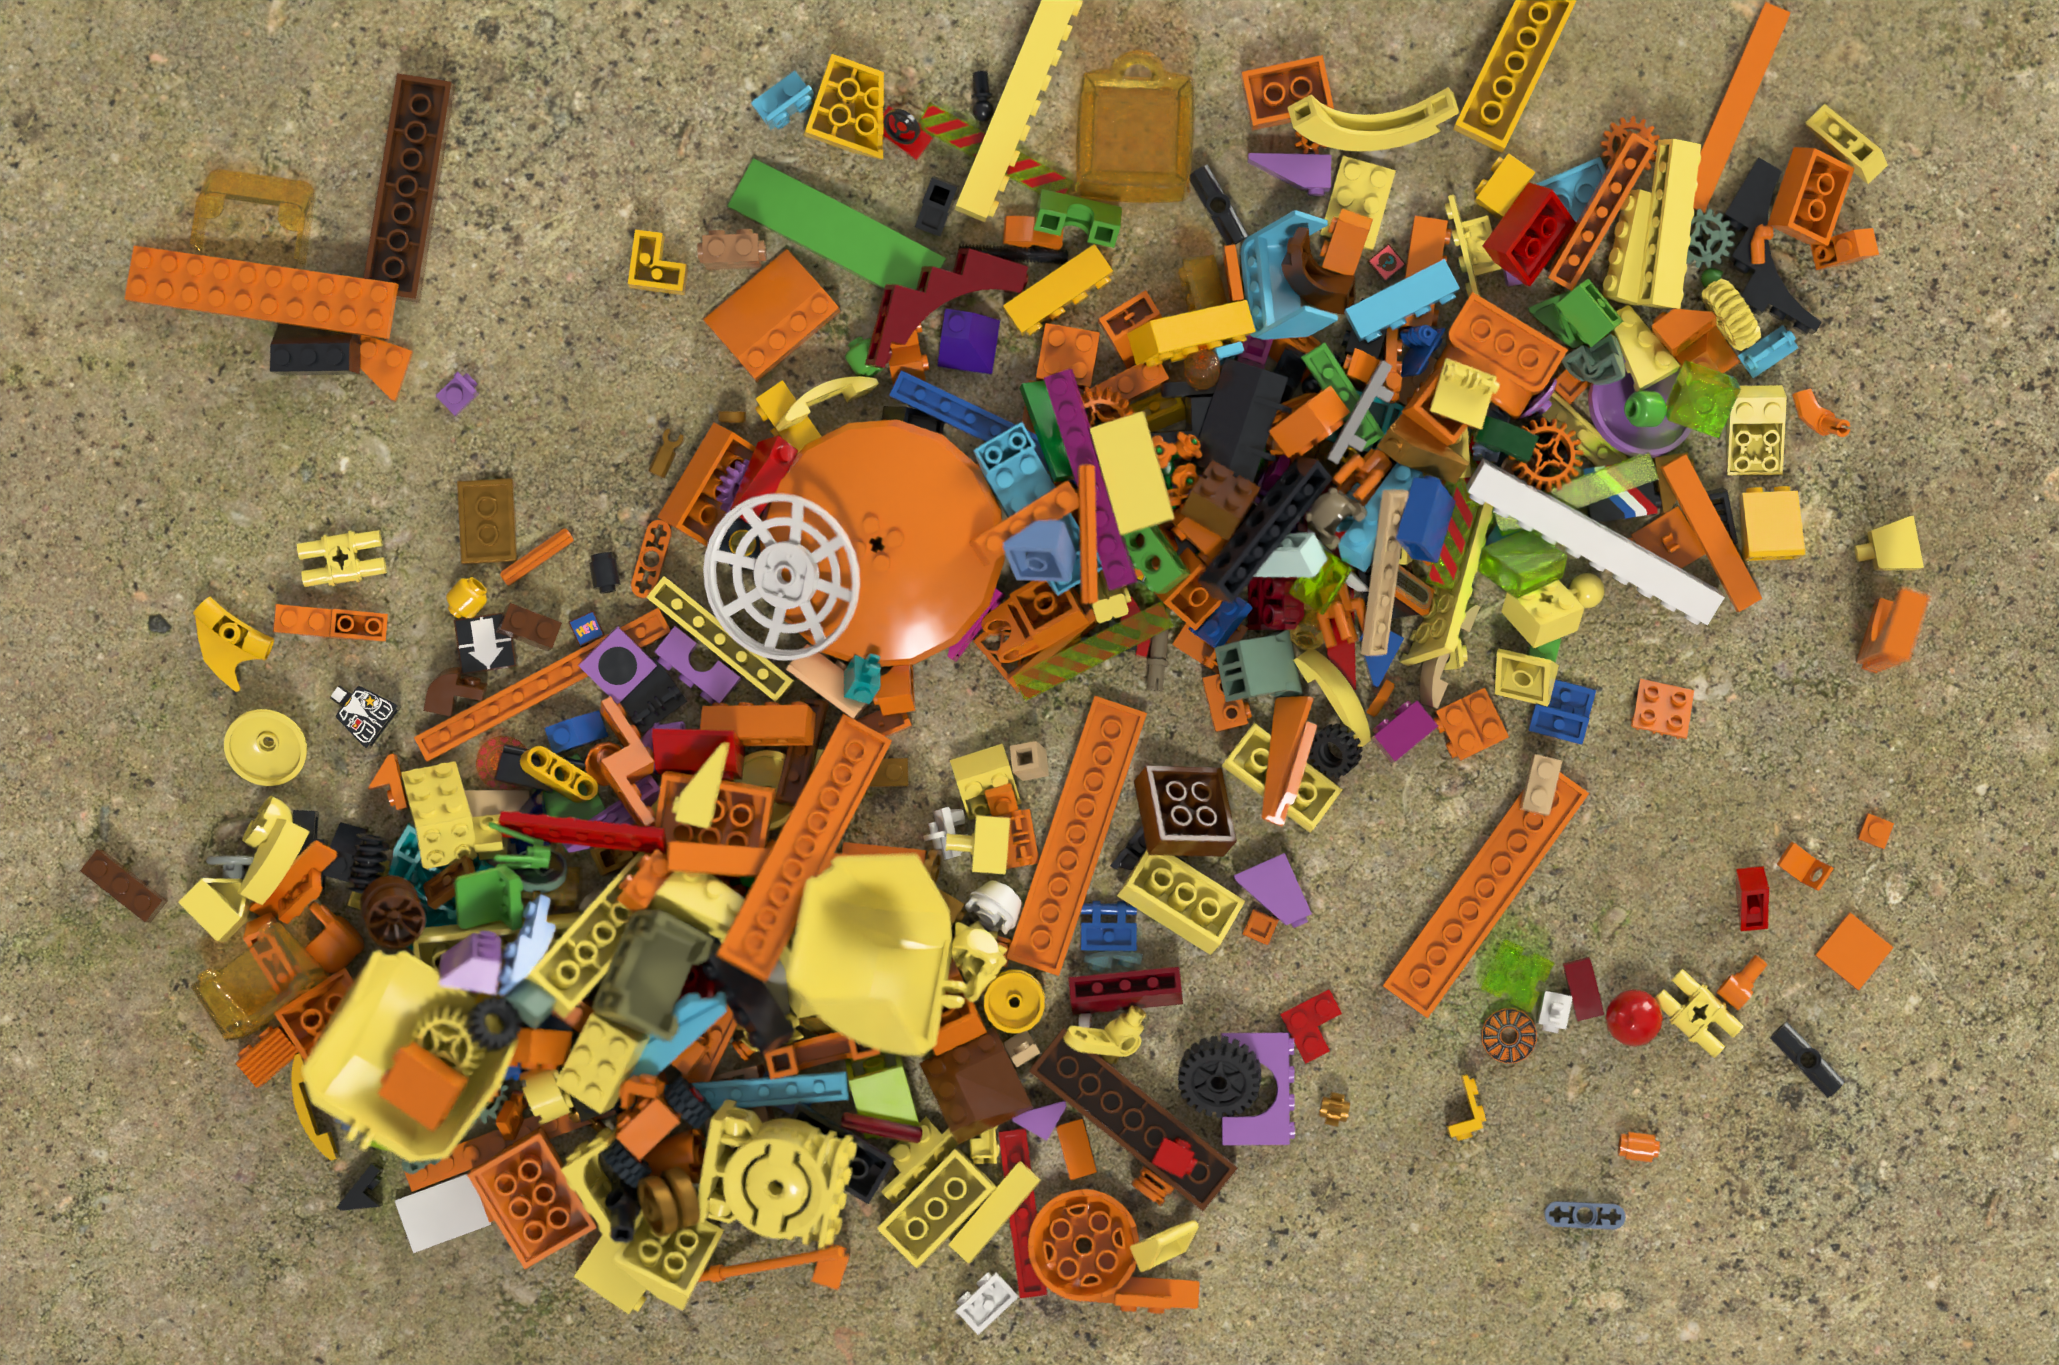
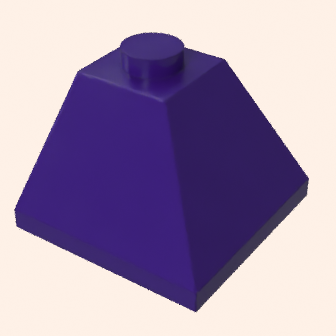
M945 309L938 367L992 375L1000 320L972 312Z

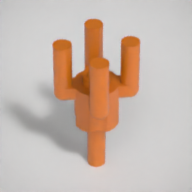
M1371 449L1364 458L1359 454H1354L1334 475L1331 481L1338 486L1336 489L1345 495L1358 482L1361 486L1353 493V496L1365 507L1382 484L1381 479L1393 466L1389 460L1390 456L1378 449Z
M1327 554V561L1323 564L1322 571L1328 588L1321 591L1326 608L1318 610L1316 616L1326 648L1336 646L1337 643L1329 619L1335 618L1342 640L1347 639L1348 644L1359 641L1351 612L1356 610L1362 632L1364 633L1367 608L1362 597L1351 599L1347 584H1338L1330 556Z

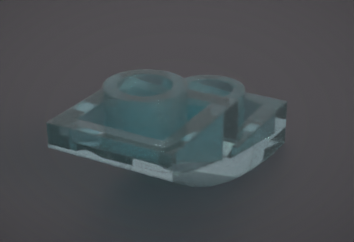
M1105 951L1085 956L1084 962L1089 963L1088 969L1104 973L1105 967L1111 969L1113 958L1119 959L1117 965L1133 969L1134 964H1141L1143 954L1128 951Z

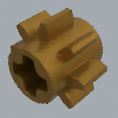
M1331 1092L1330 1098L1323 1096L1319 1117L1325 1118L1324 1124L1338 1127L1339 1121L1346 1123L1350 1102L1344 1101L1345 1095Z

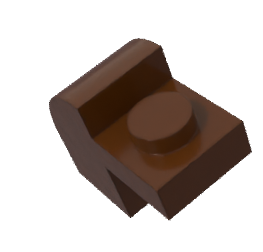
M461 667L448 668L439 673L430 684L426 693L423 711L451 716L456 708L457 696L481 701L486 695L488 684L482 683L481 679L471 676L462 679Z

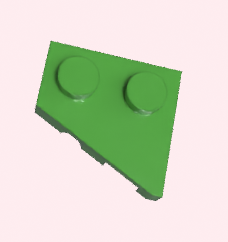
M1571 290L1527 308L1534 318L1571 350L1587 344L1579 338L1577 330L1571 322H1567L1561 316L1560 309L1556 305Z

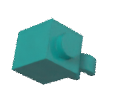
M870 653L865 660L860 656L854 655L844 671L845 698L867 704L871 703L881 687L880 663H878L880 656Z

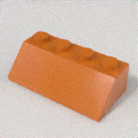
M713 422L657 517L707 547L716 526L727 514V512L720 509L722 502L716 499L721 495V491L716 488L723 485L720 476L726 477L728 475L727 467L735 469L736 461L741 463L745 459L750 461L756 447L734 432Z

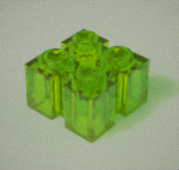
M1501 938L1492 957L1498 963L1494 970L1487 968L1478 989L1496 998H1501L1504 993L1510 996L1509 1004L1531 1013L1540 995V992L1534 989L1538 981L1546 982L1555 962L1536 953H1531L1528 958L1522 955L1524 947ZM1519 968L1523 978L1521 981L1516 980L1513 983L1509 973Z

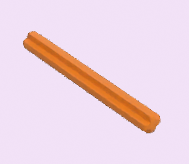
M1086 464L1079 465L1081 601L1085 604H1093L1098 601L1094 465Z

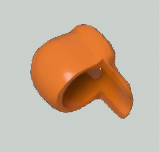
M316 901L311 902L309 909L325 925V928L303 948V952L310 963L320 971L336 973L344 967L346 968L356 955L362 952L365 946L364 940L344 917L336 916L325 904H319Z

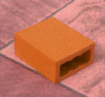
M413 1041L406 1048L400 1047L392 1059L395 1064L392 1069L389 1068L382 1076L380 1083L383 1085L378 1095L433 1132L445 1122L469 1079Z

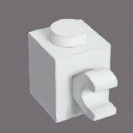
M1548 991L1542 992L1536 1023L1543 1025V1031L1558 1033L1559 1028L1566 1029L1572 996Z

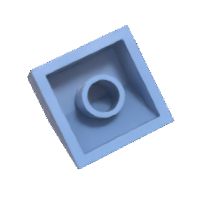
M1035 521L1004 542L1003 549L1016 580L1070 582L1077 554L1064 521Z

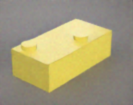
M959 1148L954 1149L877 1229L918 1268L994 1192L997 1186Z

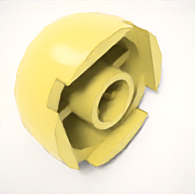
M272 795L260 806L257 811L259 814L254 821L251 820L242 838L244 843L256 850L260 843H266L277 818L293 823V815L289 807Z

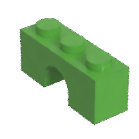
M1042 189L1035 210L1034 230L1061 236L1063 227L1076 226L1087 233V242L1114 248L1121 227L1122 207Z

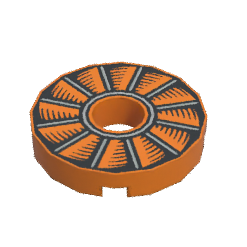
M1501 1009L1492 1013L1485 1020L1482 1028L1481 1042L1485 1051L1494 1060L1502 1063H1517L1526 1059L1533 1051L1537 1042V1031L1532 1019L1524 1012L1517 1009ZM1506 1028L1514 1029L1517 1034V1038L1512 1044H1506L1502 1041L1501 1033Z

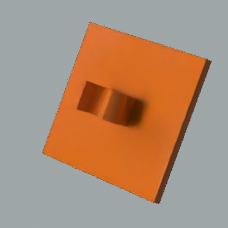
M1678 506L1631 534L1636 544L1681 569L1705 555L1693 529Z

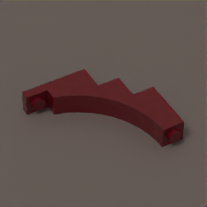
M966 248L958 250L953 272L934 266H922L916 290L897 284H885L865 365L885 368L892 355L891 344L906 345L912 333L928 315L944 303L958 296L979 290L1022 293V289L1026 287L1028 282V266Z

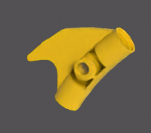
M210 596L193 612L196 619L198 641L203 660L218 678L235 692H239L241 688L235 673L237 665L249 660L266 661L275 639L245 624L225 610ZM234 630V636L229 639V631Z

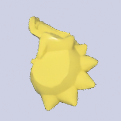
M980 921L974 922L969 927L957 922L955 924V938L952 942V957L956 963L955 965L961 969L967 983L964 995L970 1002L979 999L986 986L996 979L1000 969L1007 963L1006 957L1003 956L1007 949L996 942L998 932H987Z

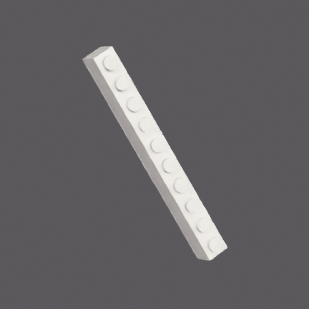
M1482 458L1466 485L1467 491L1470 493L1469 497L1481 505L1487 502L1494 506V512L1504 518H1508L1509 515L1518 520L1517 524L1525 530L1531 532L1535 529L1542 533L1541 538L1553 545L1558 542L1566 546L1565 551L1576 558H1580L1581 555L1590 560L1589 564L1601 572L1604 569L1614 573L1613 578L1620 583L1627 585L1630 582L1636 585L1639 593L1648 598H1651L1653 595L1661 599L1660 604L1675 612L1676 608L1686 613L1684 617L1696 625L1702 622L1708 626L1725 598L1719 589L1547 493L1536 489L1532 485H1527L1522 479Z

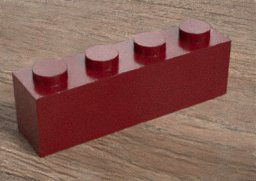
M1180 967L1068 977L1073 1015L1129 1010L1132 1005L1134 1007L1150 1008L1183 1004Z

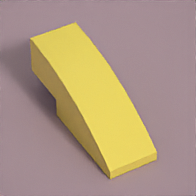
M277 818L266 843H260L238 894L263 905L292 866L309 831L288 820Z

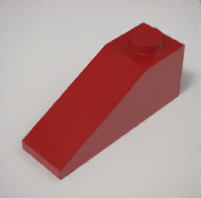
M779 435L759 441L730 510L751 498L775 494L781 480L789 471L798 450ZM768 503L757 505L752 510L759 517ZM741 515L740 518L748 523L745 517Z

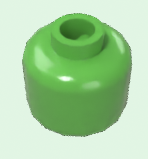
M860 336L848 344L850 350L846 353L845 359L856 376L871 378L884 369L865 365L871 338L864 340Z
M1637 391L1631 394L1626 401L1624 413L1629 422L1636 427H1656L1662 423L1667 413V406L1661 394L1655 391Z

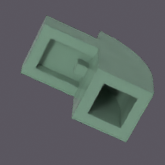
M523 979L504 997L506 999L505 1004L509 1002L513 1004L511 1007L512 1011L518 1010L519 1014L515 1016L516 1019H523L534 1029L553 1012L556 999L546 990L527 979Z

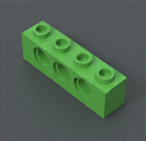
M1158 525L1124 535L1133 567L1137 570L1140 569L1145 576L1144 583L1150 591L1156 592V594H1166L1191 574ZM1140 533L1145 539L1144 545L1141 548L1136 543V538ZM1155 556H1158L1160 559V567L1157 570L1152 566V560Z

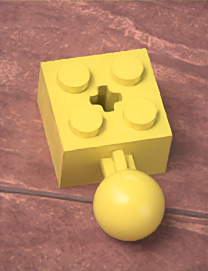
M1552 572L1509 588L1501 612L1529 644L1536 648L1578 631L1584 608L1595 607L1602 601L1605 593L1604 584L1598 576L1591 573H1582L1572 580L1569 589H1567Z

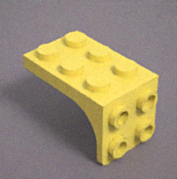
M456 761L401 772L416 830L423 868L429 869L453 864L464 855L475 859L477 853L474 847L475 837L472 817Z
M608 1126L595 1135L596 1138L590 1143L588 1140H585L573 1149L574 1152L565 1158L567 1163L561 1171L566 1177V1182L570 1189L576 1191L581 1198L586 1212L592 1214L597 1221L600 1232L613 1243L614 1241L610 1238L611 1211L605 1206V1199L611 1192L612 1184L604 1174L599 1162V1153L607 1148L616 1137V1127L611 1130Z

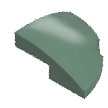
M1612 334L1590 348L1582 345L1562 359V363L1567 371L1582 382L1588 381L1594 385H1606L1625 377L1622 351L1617 337Z

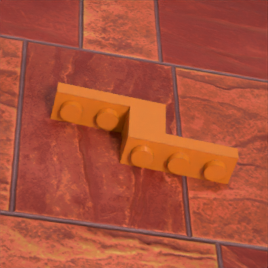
M610 696L601 701L600 713L624 748L601 760V773L635 824L643 827H655L656 815L649 805H644L641 800V793L634 784L653 773L654 753L649 746L644 747L640 741L641 735L635 725L630 726L626 720L627 716L624 708L620 703L616 704Z

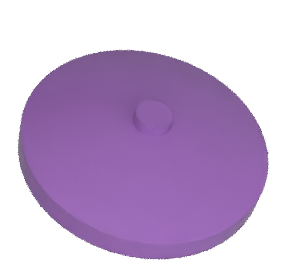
M1626 368L1625 377L1614 383L1606 385H1594L1591 383L1588 405L1592 421L1600 435L1612 447L1624 454L1637 458H1655L1665 455L1678 447L1692 430L1696 418V399L1690 382L1680 368L1672 375L1643 390L1655 391L1661 394L1666 403L1667 413L1662 423L1656 427H1636L1625 416V403L1630 395L1635 392L1633 387L1635 382L1631 373H1627Z

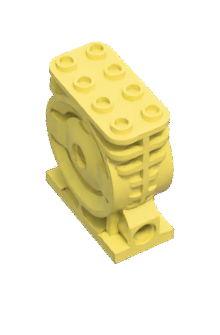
M726 1099L711 1120L697 1198L700 1208L699 1222L704 1223L707 1218L731 1223L738 1219L745 1227L765 1237L787 1238V1240L793 1241L798 1236L803 1238L802 1244L809 1245L814 1240L819 1242V1249H826L827 1245L832 1246L835 1234H839L842 1226V1218L838 1217L840 1209H844L847 1200V1193H843L845 1184L848 1185L852 1174V1168H848L849 1160L854 1158L857 1143L853 1142V1136L846 1135L844 1140L837 1139V1132L830 1131L826 1136L820 1132V1128L795 1119L780 1118L762 1123L755 1112L737 1108V1101ZM766 1144H771L770 1153L762 1156L753 1164L746 1180L744 1170L747 1164L755 1157L766 1152ZM729 1145L737 1146L739 1148L736 1150V1152H734L730 1149ZM797 1152L800 1153L799 1161L796 1160ZM774 1180L780 1181L784 1187L777 1186ZM811 1181L812 1194L808 1206L803 1211L795 1212L808 1197Z

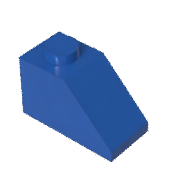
M1392 631L1389 634L1387 655L1366 656L1362 654L1371 685L1375 688L1379 687L1404 640L1403 637ZM1363 633L1359 639L1361 642L1363 640Z
M599 710L544 728L552 751L556 755L609 737Z

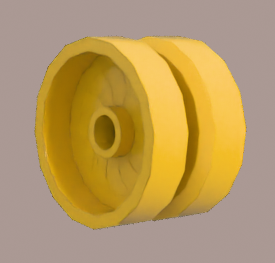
M1008 969L998 973L996 979L989 983L984 996V1009L989 1021L996 1028L1006 1033H1022L1030 1030L1040 1021L1044 1012L1045 993L1037 978L1022 969ZM1012 997H1017L1020 1000L1017 1007H1012V1003H1009Z

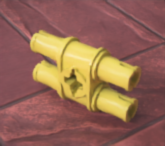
M350 530L345 534L324 535L321 537V540L297 544L300 560L324 556L327 560L325 567L301 571L304 587L326 583L333 587L339 583L360 582L363 580V577L387 573L384 557L360 561L359 558L357 559L358 550L382 546L380 530L357 534ZM341 550L343 554L348 555V559L344 561L343 567L341 563L335 561V558L340 556Z
M1681 969L1671 981L1689 997L1688 1003L1681 1005L1665 989H1662L1655 996V999L1661 1009L1670 1017L1669 1021L1672 1025L1675 1024L1689 1038L1690 1042H1697L1715 1058L1725 1046L1707 1030V1025L1715 1021L1732 1038L1744 1026L1726 1010V1003H1722L1707 989V985H1700L1684 969ZM1705 1006L1701 1013L1704 1016L1703 1019L1696 1018L1692 1020L1695 1014L1692 1009Z

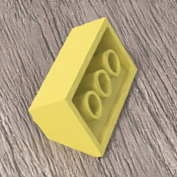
M1147 849L1117 895L1209 955L1220 946L1245 903V900L1177 857L1148 855Z

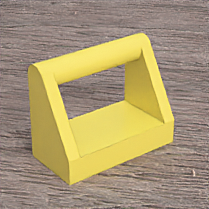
M1190 1220L1167 1228L1130 1246L1140 1272L1151 1269L1186 1252L1198 1230V1223L1195 1220Z

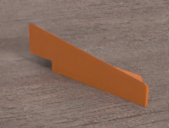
M1310 696L1279 697L1275 700L1262 819L1281 827L1285 823L1289 805L1294 803L1317 728V725L1307 721L1314 699Z

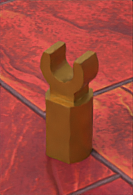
M668 428L663 433L664 444L662 447H658L648 469V472L663 479L666 478L676 456V453H674L675 448L680 447L684 442V436L681 434L676 442H670L668 437L671 430Z

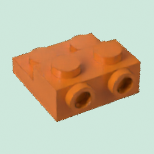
M1485 687L1435 711L1436 717L1433 720L1438 725V732L1440 734L1444 732L1449 741L1445 743V746L1452 759L1457 757L1458 761H1461L1509 737Z

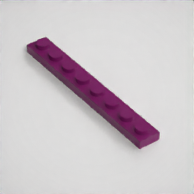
M1067 369L1045 377L1044 381L1078 491L1079 465L1091 464L1095 467L1096 544L1109 590H1115L1138 582L1124 535H1121L1119 532L1073 370Z

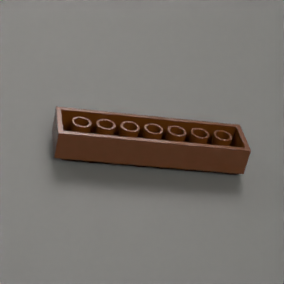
M397 73L363 278L396 283L399 285L397 300L420 303L455 86L451 81Z
M1063 1027L1029 1072L1200 1210L1204 1211L1238 1167L1098 1054L1079 1052L1071 1048L1064 1041L1067 1029ZM1164 1137L1175 1142L1176 1138H1179L1192 1145L1190 1150L1195 1153L1193 1158L1197 1162L1190 1175L1185 1173L1183 1178L1152 1163Z

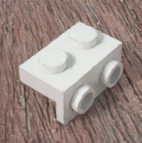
M989 1272L986 1273L976 1283L979 1288L972 1295L967 1291L956 1301L959 1307L955 1312L978 1335L1019 1297L997 1272L992 1276Z

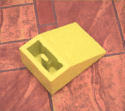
M1782 385L1727 386V475H1783L1787 397Z

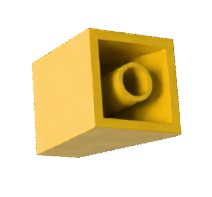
M1790 486L1774 487V492H1763L1762 487L1746 488V493L1739 495L1742 561L1788 560L1804 556L1805 545L1798 491H1790Z

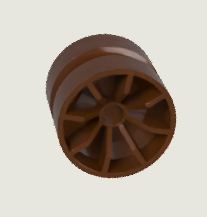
M384 876L371 882L363 891L360 908L368 934L375 943L385 948L399 949L412 944L420 937L425 927V914L418 893L408 880L399 876Z

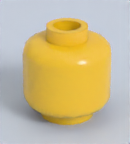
M470 577V579L461 578L446 595L449 612L457 618H473L487 602V589L473 577Z

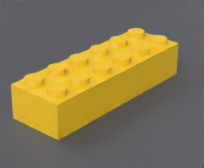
M1515 0L1455 123L1454 131L1503 153L1577 0Z

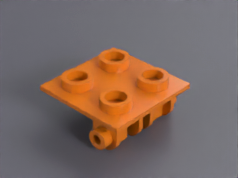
M1186 623L1172 645L1219 674L1215 649L1194 635L1189 630L1190 626ZM1240 624L1224 645L1241 641L1248 628Z
M1640 679L1631 726L1635 730L1652 731V734L1656 732L1662 736L1666 734L1675 736L1676 739H1687L1694 690Z
M1030 809L1012 811L996 816L1010 818L1006 869L1038 864L1039 857Z

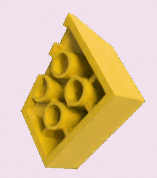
M831 54L803 136L854 154L883 160L884 72Z

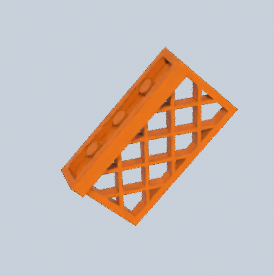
M1073 587L1071 589L1080 606L1084 609L1089 623L1045 649L1026 656L1028 658L1023 663L1022 659H1019L1018 667L1010 674L1002 667L1003 663L998 662L993 657L997 651L987 650L982 642L989 636H1001V647L1005 642V637H1010L1011 632L1003 630L1001 632L986 633L984 631L973 640L975 645L1016 693L1021 691L1018 684L1027 686L1034 680L1033 678L1021 675L1022 673L1032 668L1044 671L1051 665L1046 661L1056 656L1061 657L1080 641L1081 637L1083 638L1100 624L1097 622L1092 608L1082 603L1080 595Z

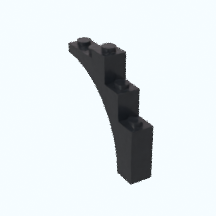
M1758 158L1724 213L1723 219L1730 221L1731 229L1740 232L1741 229L1745 231L1729 260L1733 262L1732 266L1739 272L1747 274V272L1752 273L1740 295L1744 298V301L1754 315L1760 316L1765 308H1768L1770 310L1769 314L1780 321H1783L1785 318L1794 324L1793 328L1804 335L1808 333L1813 335L1822 322L1806 311L1787 290L1778 275L1772 259L1769 240L1764 239L1765 263H1751V240L1754 231L1758 225L1763 224V226H1766L1768 224V211L1773 191L1783 172L1763 159Z

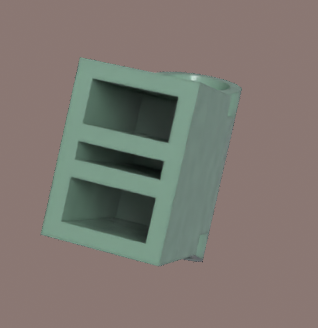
M1278 630L1262 638L1242 640L1215 647L1226 702L1269 694L1275 697H1295L1303 694L1298 667L1293 661L1295 653L1290 630Z

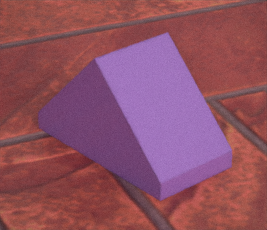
M1065 1100L1029 1110L1012 1118V1121L1047 1141L1066 1108Z

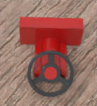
M890 106L884 111L883 137L915 161H918L933 141V138L922 130L921 124L907 111L893 109Z

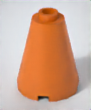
M690 1129L659 1141L643 1156L652 1169V1173L647 1177L657 1175L660 1178L663 1171L679 1166L684 1170L692 1184H700L706 1148L703 1149L701 1140H706L701 1129Z

